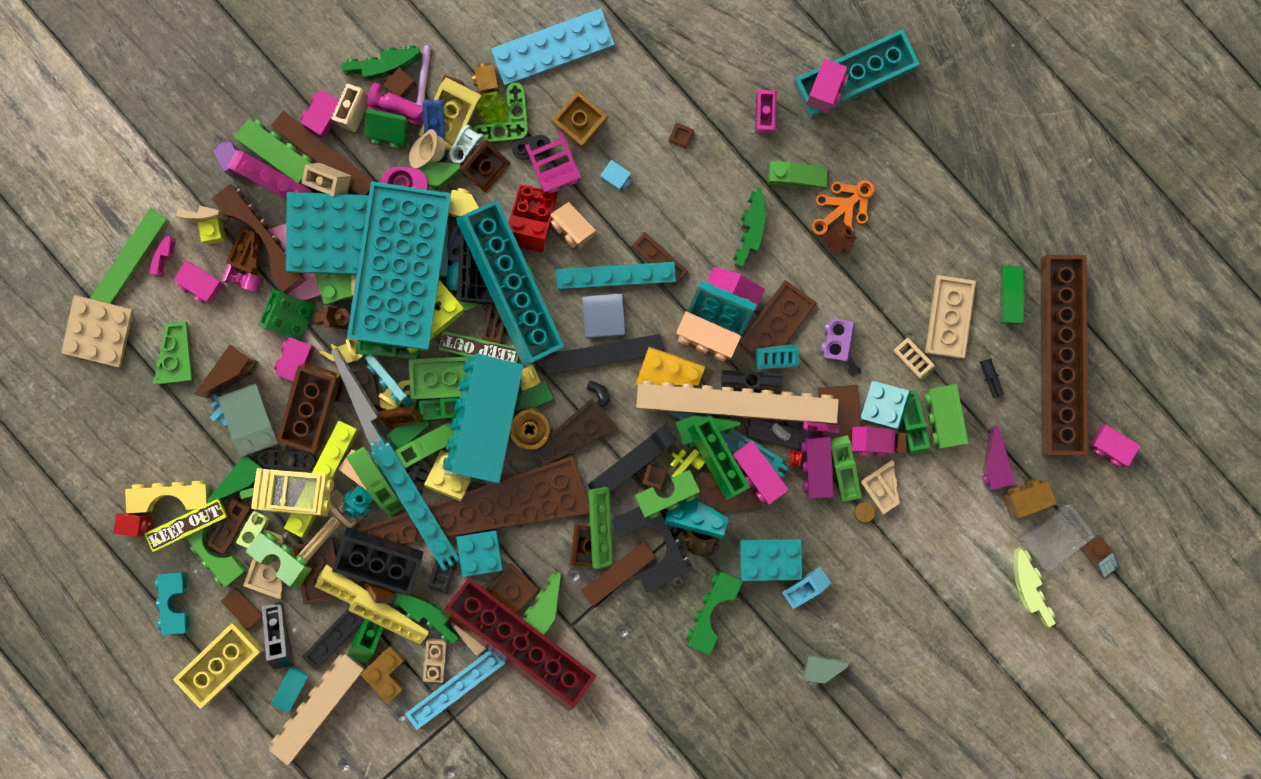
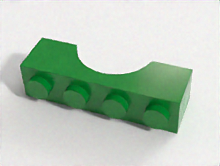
M719 571V574H714L710 583L713 587L710 593L706 592L702 603H705L702 611H697L694 621L697 623L694 629H689L686 636L688 646L708 655L711 654L718 638L710 625L711 612L720 602L735 600L743 581L722 571Z

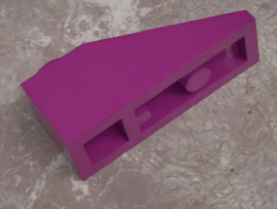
M999 426L990 428L982 481L984 486L988 487V490L1016 484Z

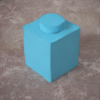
M613 160L609 162L600 175L602 181L618 192L622 189L626 190L632 181L630 179L631 173Z

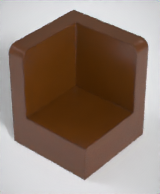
M648 464L642 484L662 489L667 470Z

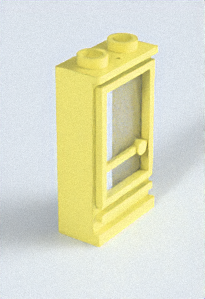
M257 468L251 509L327 517L331 509L330 493L334 488L333 477L326 474Z

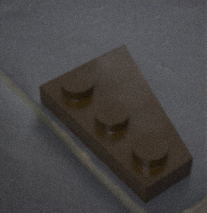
M368 368L353 371L373 405L380 406L377 385L372 372ZM341 378L335 402L352 403Z

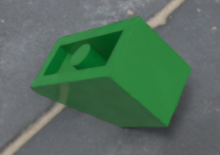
M364 618L347 655L366 663L374 654L384 627Z

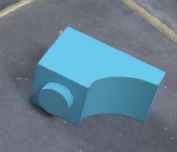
M818 567L806 574L802 580L785 589L782 594L791 607L795 609L822 593L831 584V581L821 567Z

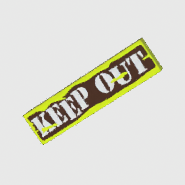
M217 499L145 533V537L152 552H155L227 518L220 499Z

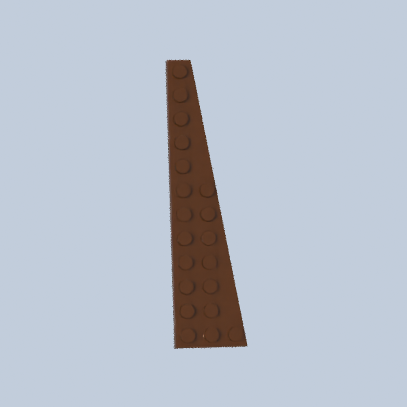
M573 456L500 480L497 484H488L465 493L462 502L450 497L427 505L446 536L590 513L589 502ZM408 512L356 529L399 544L424 540Z

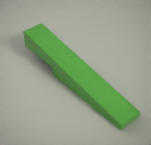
M150 207L90 299L113 304L149 255L148 251L171 221Z

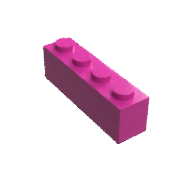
M238 150L235 151L227 166L228 169L286 201L287 192L311 193L312 191Z

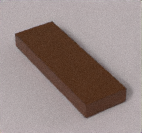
M645 232L631 246L648 263L675 262L676 282H670L674 286L688 273V270Z

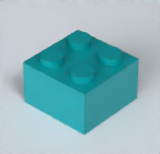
M498 530L456 537L463 577L504 570Z

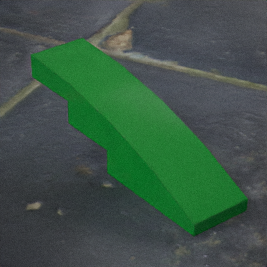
M460 397L418 401L419 414L424 416L423 421L456 418L455 403Z

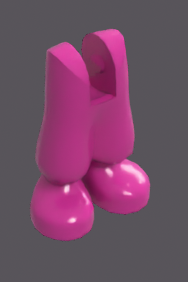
M376 82L373 83L368 95L367 109L405 116L413 124L419 125L422 123L423 106L393 93H387L385 96H382L381 85Z

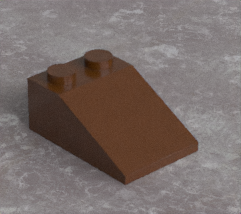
M229 345L194 394L204 398L211 397L214 393H218L247 378L248 375L251 376L257 369L256 364L258 361L241 348Z

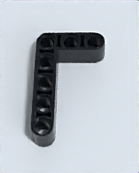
M664 424L587 486L591 490L608 487L610 493L677 441L676 437Z

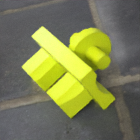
M683 449L678 455L674 452L671 453V456L675 459L670 465L675 468L679 462L681 463L672 477L687 471L685 469L689 464H692L697 470L704 465L705 461L696 449L685 460L682 458L687 452Z

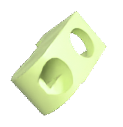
M253 511L236 543L249 548L259 532L263 533V530L266 529L269 517Z

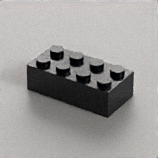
M347 527L332 572L409 596L422 562L424 551Z

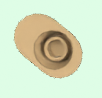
M428 130L412 145L409 153L410 165L418 169L428 162L440 161L449 144L442 137L436 135L434 130Z

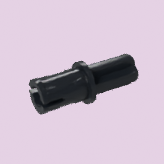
M992 358L979 362L986 378L984 381H987L992 397L997 398L1004 395L998 379L1000 375L996 373Z

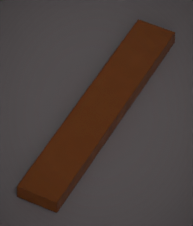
M285 111L281 112L271 125L275 130L317 163H322L351 175L349 188L356 194H369L372 181L370 178Z

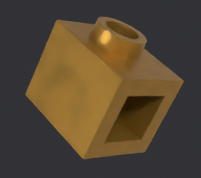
M483 63L474 68L475 74L472 75L474 87L478 86L480 95L500 92L494 64Z

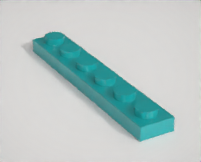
M675 262L556 269L557 289L676 282Z

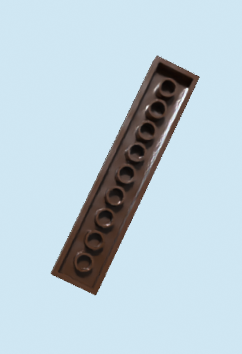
M1045 255L1041 258L1042 455H1088L1086 255Z

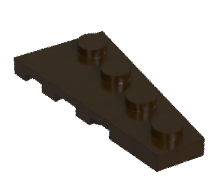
M591 398L553 431L543 446L532 451L544 465H547L618 429V427Z

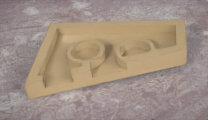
M267 529L263 530L264 534L270 532L279 539L277 541L279 544H284V535ZM279 557L274 558L269 566L260 564L253 558L243 586L281 600L283 581L275 575L281 566Z

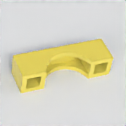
M192 481V485L184 486V482H172L170 487H164V483H154L152 488H144V484L132 485V489H125L126 513L152 512L157 501L167 495L180 499L186 510L197 509L208 504L207 499L211 496L210 484H204V481Z

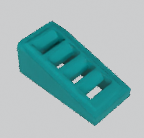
M789 344L756 349L757 369L795 367L799 365V348L795 345ZM764 353H767L766 363H764Z

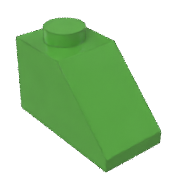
M428 162L420 167V170L427 178V190L435 191V189L443 188L461 173V165Z

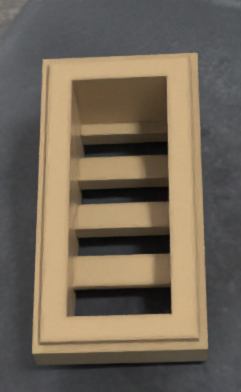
M906 338L893 350L920 381L935 370V365L909 338ZM910 346L911 349L903 355L901 352ZM915 352L916 355L908 361L907 358ZM921 358L922 361L914 367L913 364ZM926 364L927 367L920 373L918 370Z

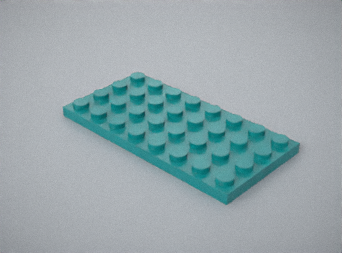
M371 181L347 334L348 340L429 350L451 193Z
M287 192L286 273L357 275L369 195L336 194L333 197L330 194ZM448 220L439 277L447 276Z

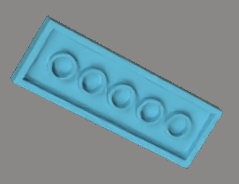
M600 8L491 48V51L506 87L511 83L520 82L615 47V44Z

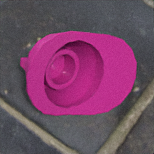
M392 167L386 170L381 179V183L427 190L428 186L425 174L416 168Z

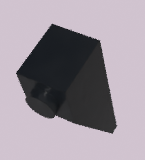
M282 602L262 606L266 661L273 670L292 666V650Z

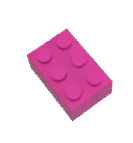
M749 441L732 454L739 468L744 473L749 486H753L757 491L754 494L761 503L771 504L789 490L753 441Z

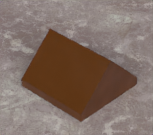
M484 139L461 166L460 171L486 193L510 165V162L487 139Z
M575 524L570 565L593 567L590 526Z

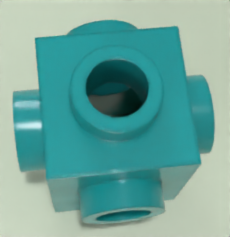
M358 485L352 493L349 491L342 500L344 505L341 510L349 518H354L358 521L361 516L366 517L372 509L370 504L373 498L366 489Z

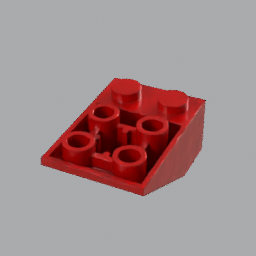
M519 185L508 224L520 248L544 253L552 221L550 215L554 212L558 192L549 193L548 191L544 192L540 188Z

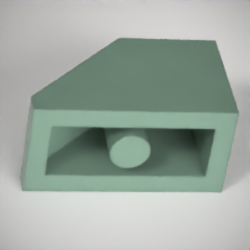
M806 654L803 679L809 685L819 686V683L825 684L846 669L848 662Z

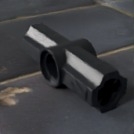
M722 370L721 387L781 391V373ZM753 375L756 377L757 382L754 386L747 384V376Z

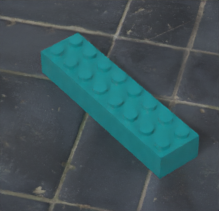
M498 200L456 218L522 364L532 363L565 347Z

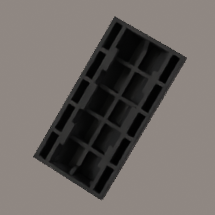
M460 230L457 301L473 304H494Z

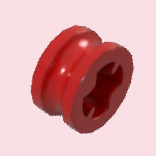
M791 450L789 467L796 466L800 468L802 451L796 453L794 450Z

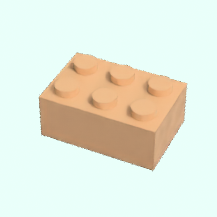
M685 312L675 335L678 338L677 342L686 346L689 343L697 346L695 350L704 354L707 352L715 354L714 358L722 362L729 361L732 358L741 337L689 312Z

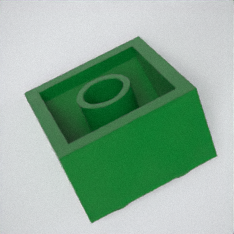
M366 109L365 137L369 140L370 144L381 146V143L389 144L388 147L400 150V147L406 148L411 124L405 116Z

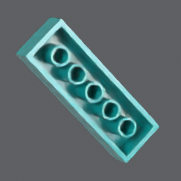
M903 29L833 61L846 66L845 73L848 74L842 90H838L841 96L836 107L917 70L920 63ZM820 67L795 78L793 83L809 119L824 113L806 105Z

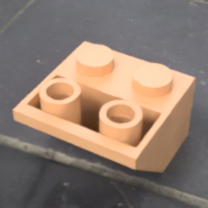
M569 202L550 215L552 227L559 234L563 232L566 235L565 240L572 248L576 246L578 249H581L596 234V230Z

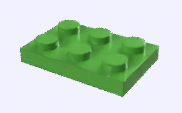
M469 357L410 359L411 400L460 397L459 384L465 376L463 365Z

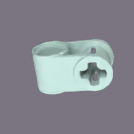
M465 125L450 149V159L455 163H465L483 142L484 135L477 134L471 129V126ZM460 150H462L464 153L462 159L459 157Z

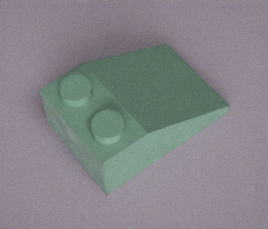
M256 383L218 396L228 429L240 457L278 444V432Z

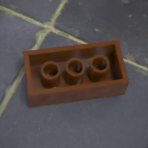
M308 363L298 365L277 442L313 454L321 450L341 382V374Z

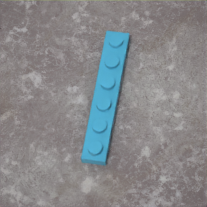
M488 650L407 711L405 715L416 730H418L503 666L505 662Z

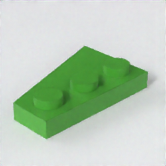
M188 322L166 323L160 346L161 352L159 360H157V369L152 385L193 381Z

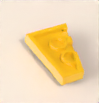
M648 347L636 385L642 384V381H653L654 385H662V382L674 383V385H699L705 365Z

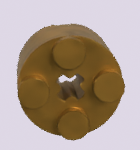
M526 407L519 410L513 416L510 429L513 442L523 449L530 450L540 448L546 443L550 434V421L547 415L536 407ZM528 424L530 426L534 425V432L526 431Z

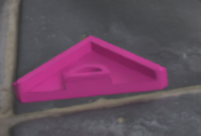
M804 421L802 429L803 431L839 433L840 425Z

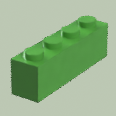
M248 118L234 138L287 177L304 185L302 184L305 165L311 164L313 160L305 154L302 156L297 154V149L290 143L283 144L280 141L281 137L275 132L271 131V133L265 131L264 128L266 126L258 120L253 122Z

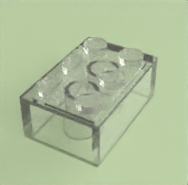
M1064 504L1020 537L1018 541L1029 553L1040 570L1048 573L1093 539L1095 535L1071 504Z

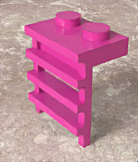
M562 130L558 132L561 139L532 151L529 144L525 145L544 192L553 193L560 189L559 186L575 184L578 182V178H581ZM563 143L565 150L535 161L533 155ZM564 155L568 156V162L540 173L538 166Z

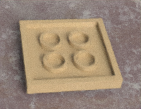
M74 295L61 353L121 367L134 309Z

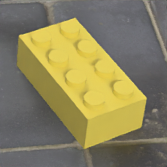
M238 621L233 622L173 680L202 709L218 696L265 649Z

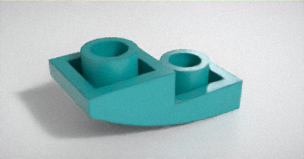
M290 666L270 705L289 713L309 674Z

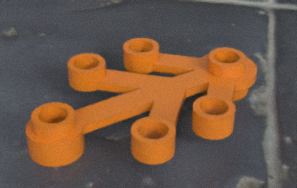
M867 180L860 181L857 185L834 182L830 187L833 194L837 195L841 192L854 194L850 198L827 197L824 194L818 195L815 199L817 206L834 205L839 207L824 219L815 220L811 230L817 236L825 234L828 225L844 213V223L853 231V205L859 200V213L856 215V222L861 225L865 224L868 221V199L875 192L873 184ZM838 185L840 187V190L835 191L833 189V186ZM861 188H867L868 193L863 194ZM823 197L825 203L820 204L818 198ZM859 215H864L865 221H860ZM816 225H821L823 230L817 231Z

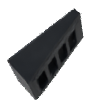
M454 557L451 558L453 559L454 566L445 572L439 567L440 565L437 560L435 561L427 585L429 589L445 594L448 593L457 564ZM437 572L447 574V578L438 576ZM435 580L444 582V586L436 584Z

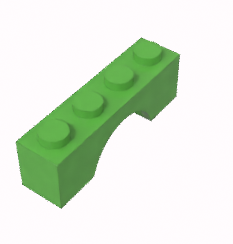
M210 526L185 537L190 543L189 547L192 552L200 555L203 559L201 561L203 566L207 570L211 569L215 574V581L220 586H230L248 571L236 555L221 557L216 555L206 545L208 543L207 533Z

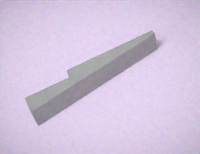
M337 347L331 353L369 444L374 441L376 446L380 447L381 445L377 440L379 437L382 438L384 443H387L374 422L379 413Z

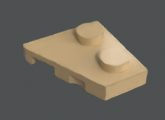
M890 460L860 481L882 515L900 504L893 460Z

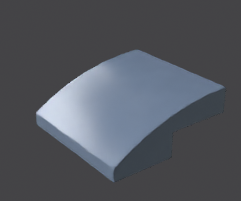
M622 294L583 297L586 339L625 336Z

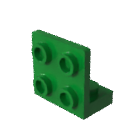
M272 289L258 325L286 337L302 341L315 305Z

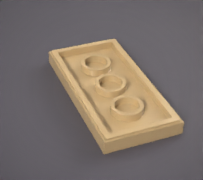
M936 275L925 354L965 359L976 281Z

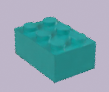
M801 539L739 540L741 581L802 580Z

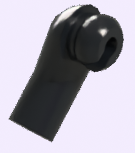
M590 380L586 389L597 394L599 406H607L608 402H610L607 388Z

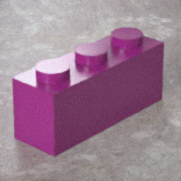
M829 435L804 436V442H801L802 454H805V461L802 462V471L806 473V481H803V491L807 493L809 499L833 497L831 437Z

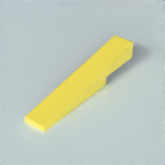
M327 564L320 573L314 587L350 603L348 611L419 645L429 633L427 630L386 603H374L365 589L345 576L332 572L333 568Z

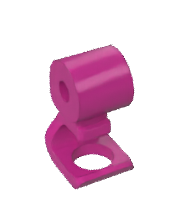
M228 264L221 281L225 283H240V288L257 293L263 278L247 272L241 274L237 272L235 267Z

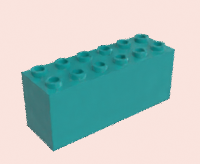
M478 353L465 360L463 365L465 376L459 384L461 395L460 399H457L455 403L456 419L453 418L451 422L452 438L448 439L446 449L449 450L448 457L444 458L442 469L445 470L444 475L489 485L500 482L523 364Z

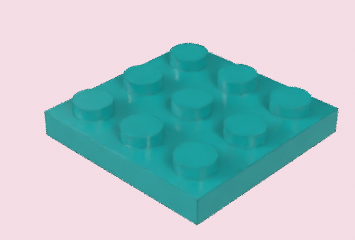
M700 280L688 312L742 337L757 304L752 303L746 298L738 297L730 291L722 290L711 283Z

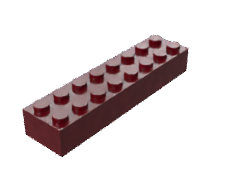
M469 577L441 612L443 616L567 711L574 709L597 676Z

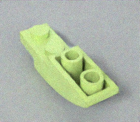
M1020 548L1015 549L1013 560L1014 575L1021 601L1028 613L1036 612L1043 625L1050 627L1056 624L1053 619L1055 614L1050 607H1046L1043 602L1045 597L1040 589H1036L1042 585L1040 580L1042 576L1038 569L1033 568L1030 561L1032 559L1029 553Z

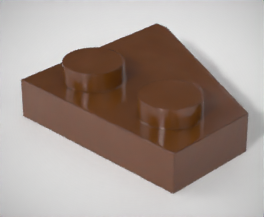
M241 227L226 264L257 275L260 235Z

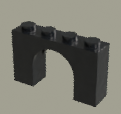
M640 506L611 520L619 538L645 527L656 529L665 538L666 553L663 559L656 565L638 573L646 592L690 571L688 567L691 566L687 555L682 556L679 550L682 548L678 537L673 538L670 532L673 530V527L665 524L662 514L650 519L649 516L644 517Z

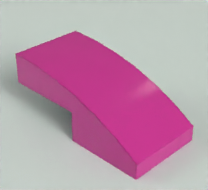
M166 236L155 252L149 274L163 277L165 258L174 257L175 238Z

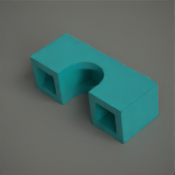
M187 572L158 574L155 579V588L159 594L156 606L157 610H160L158 629L161 631V635L190 632L189 611L180 612L173 606V598L176 594L188 592Z

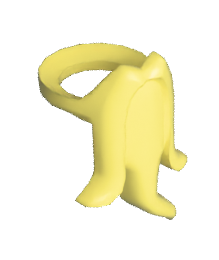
M346 339V344L338 347L347 363L356 362L363 356L356 354L357 341ZM331 344L332 349L337 348L336 346ZM319 351V353H321L328 359L335 361L333 355L324 351Z
M410 380L401 381L398 385L403 390L405 386L410 385ZM390 388L383 394H379L380 407L386 410L400 408V403L397 404L390 396L393 393ZM404 391L405 395L410 394V391Z

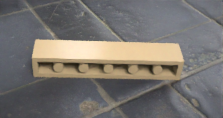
M348 653L344 656L342 654L338 656L333 663L336 665L331 672L328 670L321 678L323 683L319 688L315 686L308 694L311 697L308 702L301 703L296 710L298 713L294 719L290 718L283 726L285 731L281 735L277 734L270 744L273 746L269 751L286 765L293 762L360 677V674L367 668L357 659L348 656Z

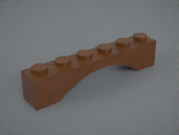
M229 184L211 199L224 215L247 223L260 235L270 256L271 277L282 292L289 294L306 281L303 277L305 273H286V248L284 250L279 245L281 241L275 233L271 234L268 231V223L262 217L259 219L255 214L257 212L255 206L251 202L247 203L244 197L246 195L239 186L235 188Z

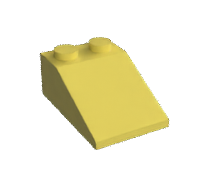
M446 77L440 84L434 100H443L446 142L449 144L447 150L450 151L461 129L469 124L482 95ZM424 123L420 130L419 136H423L425 134Z

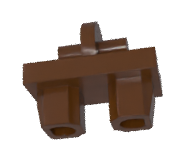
M322 307L323 312L315 313L316 325H324L325 328L346 329L351 315L347 309Z

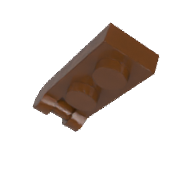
M234 496L225 511L227 518L219 521L206 545L223 555L226 554L247 515L251 512L252 505L249 503L245 504L239 497ZM236 508L241 510L239 515L233 513Z

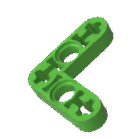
M511 83L507 87L509 122L477 125L472 130L478 134V130H482V133H489L487 129H491L492 139H489V135H484V139H487L490 143L512 142L526 138L528 135L525 92L521 84ZM513 88L521 91V93H518V101L522 100V103L515 102L514 95L510 94V92H513ZM514 107H521L523 109L521 116H513L512 110ZM518 126H521V129L525 130L524 132H521L520 136H518L516 132L511 133L512 137H508L509 132L507 127H510L511 131L517 130ZM497 128L505 130V135L502 138L495 137L494 131Z

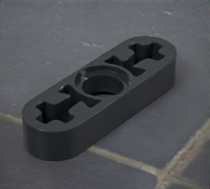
M264 449L259 452L257 458L261 466L272 468L312 470L317 464L316 456L309 452ZM268 452L269 456L277 457V453H279L277 461L270 460L268 464H266V460H263V456H266ZM285 454H290L293 458L292 463L288 466L282 462V457ZM296 454H299L298 459H306V456H309L308 458L312 460V464H308V467H306L305 463H297Z

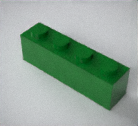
M711 416L687 429L726 500L750 488Z

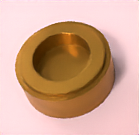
M863 502L855 507L854 515L860 522H869L874 518L875 510L871 504Z

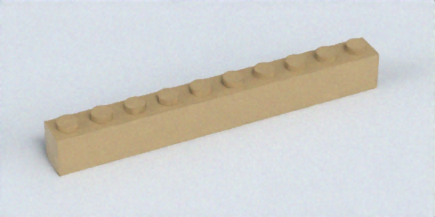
M642 381V384H638L636 409L836 424L838 399H833V395H821V398H816L810 393H801V396H793V392H782L781 395H777L771 390H762V393H754V389L743 388L742 392L734 391L732 387H722V390H714V386L702 385V389L694 388L693 384H682V387H674V383L662 382L661 386L654 385L653 381Z

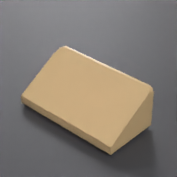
M335 489L330 494L331 509L328 512V516L330 518L335 517L340 522L339 527L345 532L347 527L353 529L364 517L361 516L357 521L346 516L344 511L341 510L344 505L342 501L344 496Z

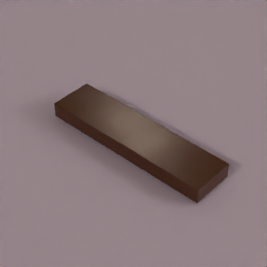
M643 541L584 587L581 592L591 605L594 606L656 556Z

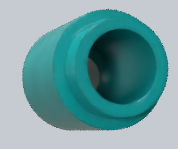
M452 262V266L448 265L445 282L448 290H458L459 263Z

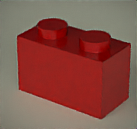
M116 513L113 534L133 537L145 536V533L153 529L152 516Z

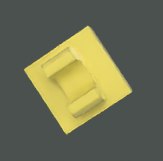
M533 365L522 370L520 386L523 391L541 383Z

